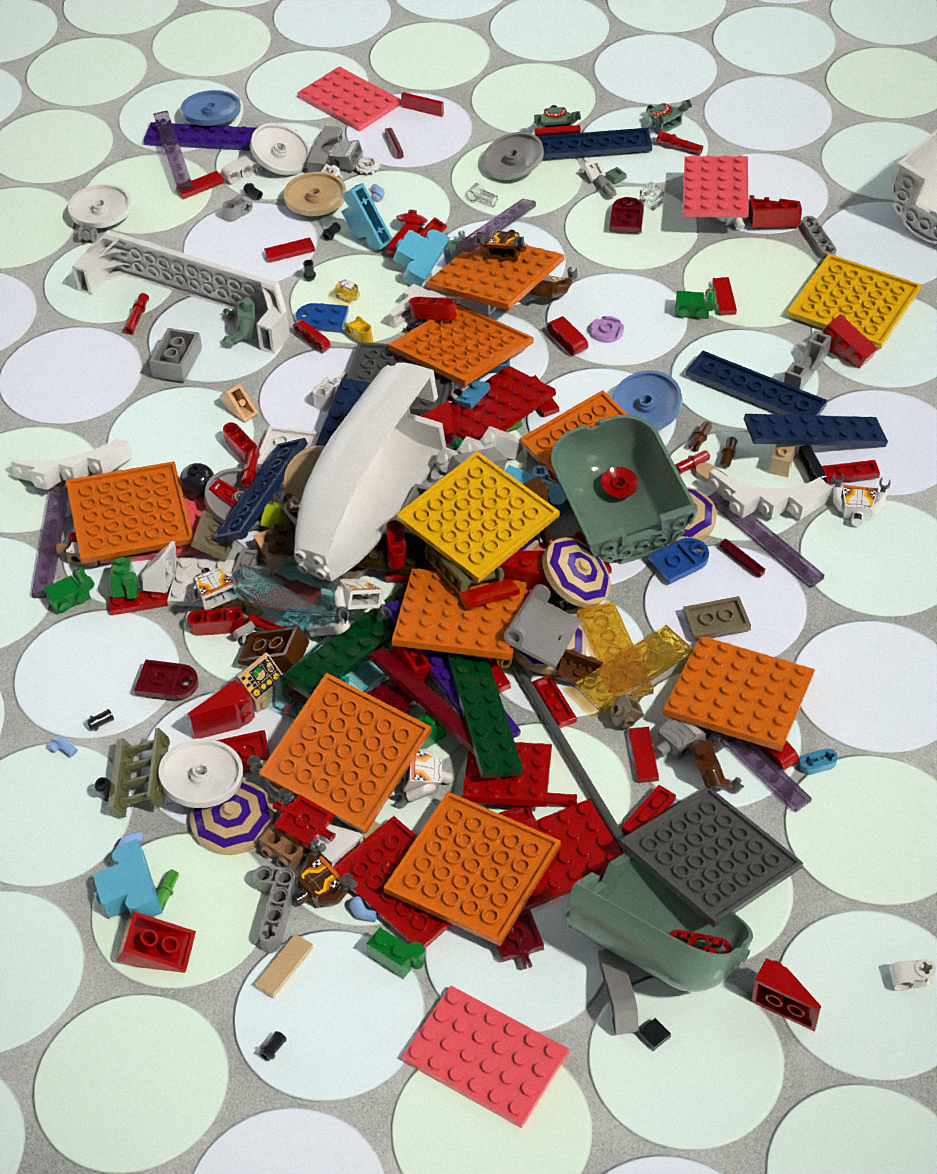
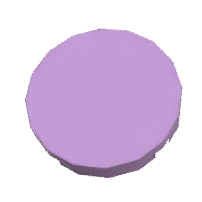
M602 316V319L597 318L591 323L590 333L599 342L611 343L623 336L624 325L618 318Z

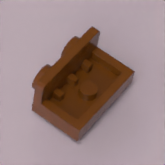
M566 649L559 661L555 678L593 691L603 662L595 657L580 654L576 650Z

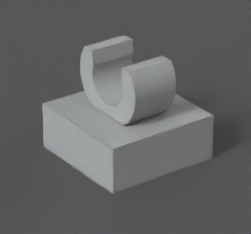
M250 621L233 632L232 636L235 641L241 639V643L245 646L246 637L255 629L253 622Z

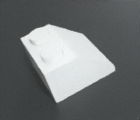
M171 541L157 553L151 562L147 564L144 572L141 573L140 582L143 583V591L165 593L173 582L177 569L175 542Z

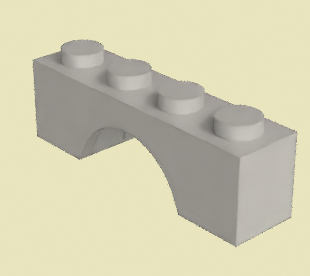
M324 126L323 130L320 131L319 138L315 141L314 148L311 149L310 156L305 162L308 173L321 172L326 164L330 165L329 155L325 152L331 151L336 143L343 142L341 127Z
M815 331L808 340L801 360L798 363L792 362L786 370L784 383L802 390L829 353L831 336Z

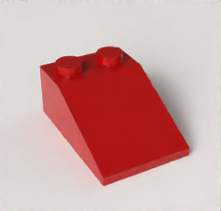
M233 680L187 713L193 738L202 739L240 729L255 718L250 692L237 680Z
M133 911L126 921L115 961L138 968L185 973L196 931Z
M765 959L754 981L751 1002L815 1032L822 1006L787 967L778 961Z

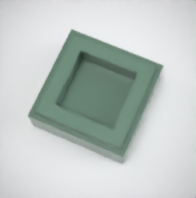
M618 167L605 172V177L613 184L627 179V174Z

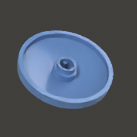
M223 90L198 92L187 97L181 104L182 117L192 124L202 126L219 125L229 122L237 117L241 111L240 99L235 94Z
M653 370L637 372L626 377L618 384L612 395V399L628 415L648 421L657 431L667 427L677 418L683 403L678 383L671 376Z

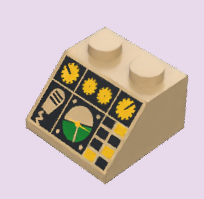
M268 653L263 654L237 675V681L250 692L253 708L257 713L267 708L273 700L283 695L287 690L286 684L282 682V672Z

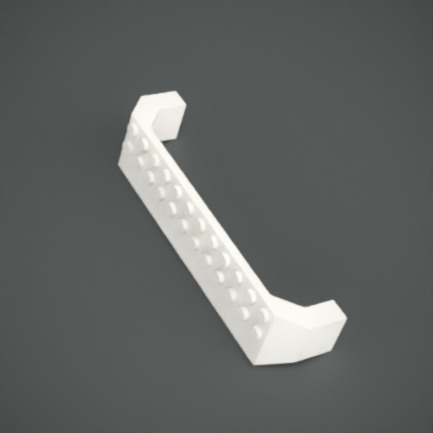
M107 230L72 265L78 291L93 295L105 281L128 276L229 309L236 307L239 300L243 301L244 298H250L255 303V317L261 318L256 324L260 350L276 354L290 336L287 311L279 283L270 279L111 230Z

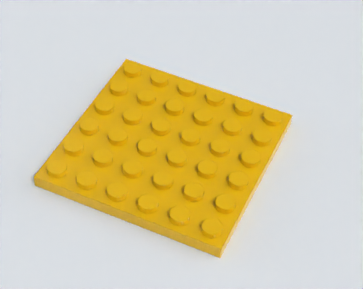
M828 254L787 310L786 316L825 329L827 324L841 314L877 348L882 349L920 292L922 284Z
M476 451L398 512L396 519L479 583L558 518L560 511Z

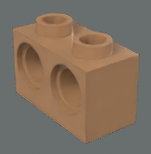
M274 824L259 838L260 850L263 855L268 858L272 857L282 868L291 869L293 872L303 863L310 852L308 848L275 830Z

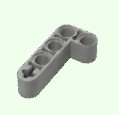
M262 865L254 871L256 887L261 893L270 895L259 929V939L264 952L274 953L281 946L294 900L292 895L295 894L297 886L291 869Z
M608 949L598 950V961L611 1006L615 1035L638 1032L637 1003L625 961Z

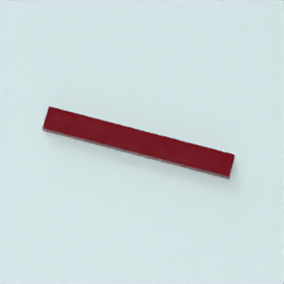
M385 647L370 653L368 659L474 755L465 721L456 711Z

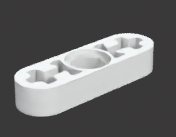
M335 617L317 618L308 623L306 629L311 637L336 635L345 632L350 627V623L347 620L345 624L343 618H341L339 624L335 622Z

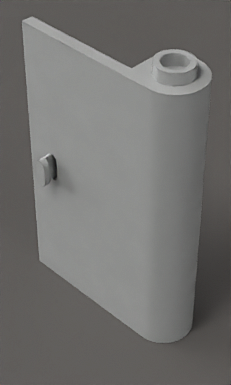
M538 584L532 588L505 631L504 639L509 645L555 669L582 620L548 603L550 598L549 589L544 585Z

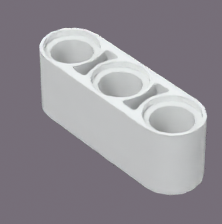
M251 153L224 165L221 169V174L230 183L234 184L260 173L266 168L260 165Z

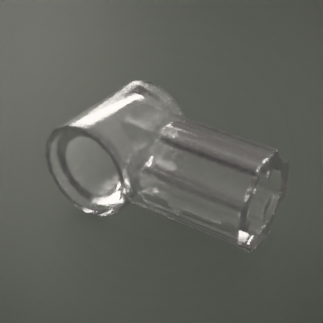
M475 183L465 192V197L470 203L478 201L493 208L498 201V195L485 190L480 183Z

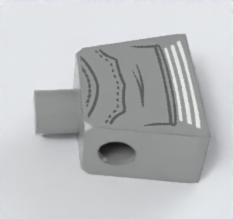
M359 140L336 143L331 152L325 153L329 155V161L332 165L339 169L354 170L363 154V150Z
M670 718L658 731L657 742L659 745L654 748L655 753L660 758L669 753L679 760L691 754L690 747L696 741L705 740L706 734L694 724Z

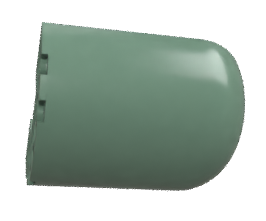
M616 415L597 420L595 426L588 428L587 425H581L563 434L556 441L552 449L551 462L555 476L592 554L595 557H600L604 562L611 563L613 560H619L620 563L647 557L649 554L664 548V544L670 540L676 541L685 533L684 528L688 524H692L697 515L698 509L658 431L652 424L642 418L632 415ZM613 467L627 468L637 476L638 488L633 495L627 498H614L603 490L601 486L602 475Z
M624 853L609 862L601 882L598 883L600 876L592 872L573 885L567 907L570 910L565 915V923L568 924V927L676 989L687 992H701L712 989L725 981L739 967L741 962L747 960L751 950L748 948L753 939V932L743 919L733 914L713 928L628 853ZM680 929L721 937L729 942L732 952L720 954L722 950H726L725 947L722 945L721 948H715L712 944L711 948L716 949L719 954L702 951L705 947L704 940L696 941L694 947L688 945V942L683 941L681 937L676 939L669 935V933Z

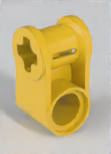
M357 316L354 321L344 324L346 333L357 342L373 343L372 327L362 317Z

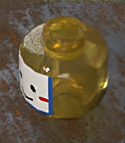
M347 279L338 281L334 288L336 298L348 304L354 300L356 301L360 295L358 285Z

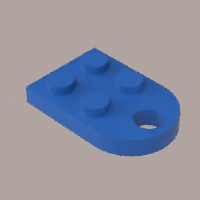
M324 303L305 304L297 310L296 321L303 319L318 331L342 333L348 316L349 306Z
M684 538L649 554L648 561L668 584H671L705 567L709 560V549L701 540ZM700 549L702 552H695L693 550Z

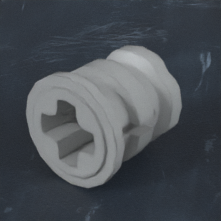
M80 225L77 232L78 240L82 241L84 239V241L91 240V242H95L97 239V229L84 228L83 225Z

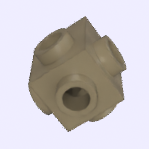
M626 694L617 699L608 708L611 722L615 726L625 729L632 727L644 716L638 699Z

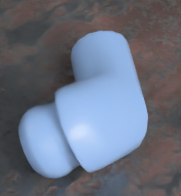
M372 184L371 190L375 192L373 198L380 201L381 198H384L385 191L377 184Z
M64 737L54 738L48 744L50 751L64 750L70 757L78 752V749Z
M137 831L124 835L116 848L135 839L138 842L143 841L142 833Z
M355 896L350 900V909L357 919L376 922L377 912L366 909L361 897Z

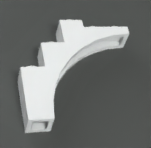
M413 284L405 290L403 294L404 300L390 311L388 317L390 327L394 329L411 319L409 299L413 297L452 298L455 304H461L486 316H489L498 307L432 289L429 291Z
M489 426L480 441L466 436L457 451L442 447L433 460L436 464L422 485L432 487L446 476L453 455L495 447L506 458L515 460L524 447L519 443V439L515 435Z
M114 439L94 450L66 458L39 461L14 459L10 463L15 478L31 481L35 487L48 490L62 480L66 481L68 479L86 477L89 474L97 475L111 472L131 459L133 455L129 441Z
M716 469L710 471L707 483L711 489L730 502L729 509L741 519L758 509L770 519L787 510L801 520L829 502L833 487L820 477L795 487L765 488L739 482Z

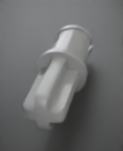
M602 174L597 176L596 182L601 186V190L606 192L610 198L616 196V189L613 187L612 182L607 180Z

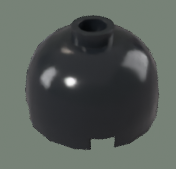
M192 463L186 466L179 478L183 494L190 499H197L196 497L201 496L204 498L206 484L214 475L212 469L202 463Z

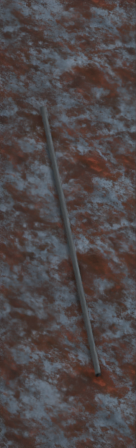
M512 658L510 666L619 846L620 839L625 837L523 666ZM619 846L623 854L627 853Z

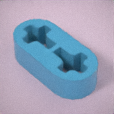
M829 748L804 754L800 758L799 770L806 775L831 770L837 764L838 755Z

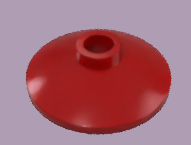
M409 209L408 213L396 216L397 220L406 223L422 224L428 222L427 218L417 214V210Z
M613 467L602 475L601 486L608 495L614 498H627L636 492L638 478L634 472L627 468Z

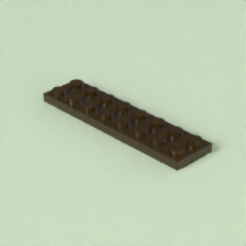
M275 524L268 546V553L294 557L296 527ZM379 541L355 567L410 575L412 569H420L424 548L406 545L404 567L395 570L387 565L385 541Z

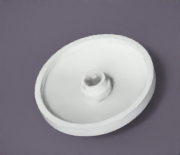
M267 123L259 126L254 131L250 140V149L254 158L267 170L281 175H294L306 168L305 162L310 156V147L306 139L295 129L279 123Z
M96 184L83 188L75 193L68 203L71 219L78 225L90 228H104L117 224L126 218L132 209L130 194L124 188L113 184Z
M192 739L179 743L163 756L159 765V783L163 792L174 802L192 808L212 807L229 800L238 791L243 780V765L239 755L230 746L212 739Z

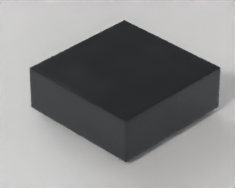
M656 1018L638 1031V1035L653 1051L671 1037V1033Z

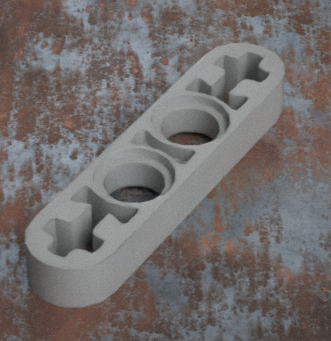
M813 216L803 217L801 227L821 258L825 259L828 254L836 256L837 249L818 220Z

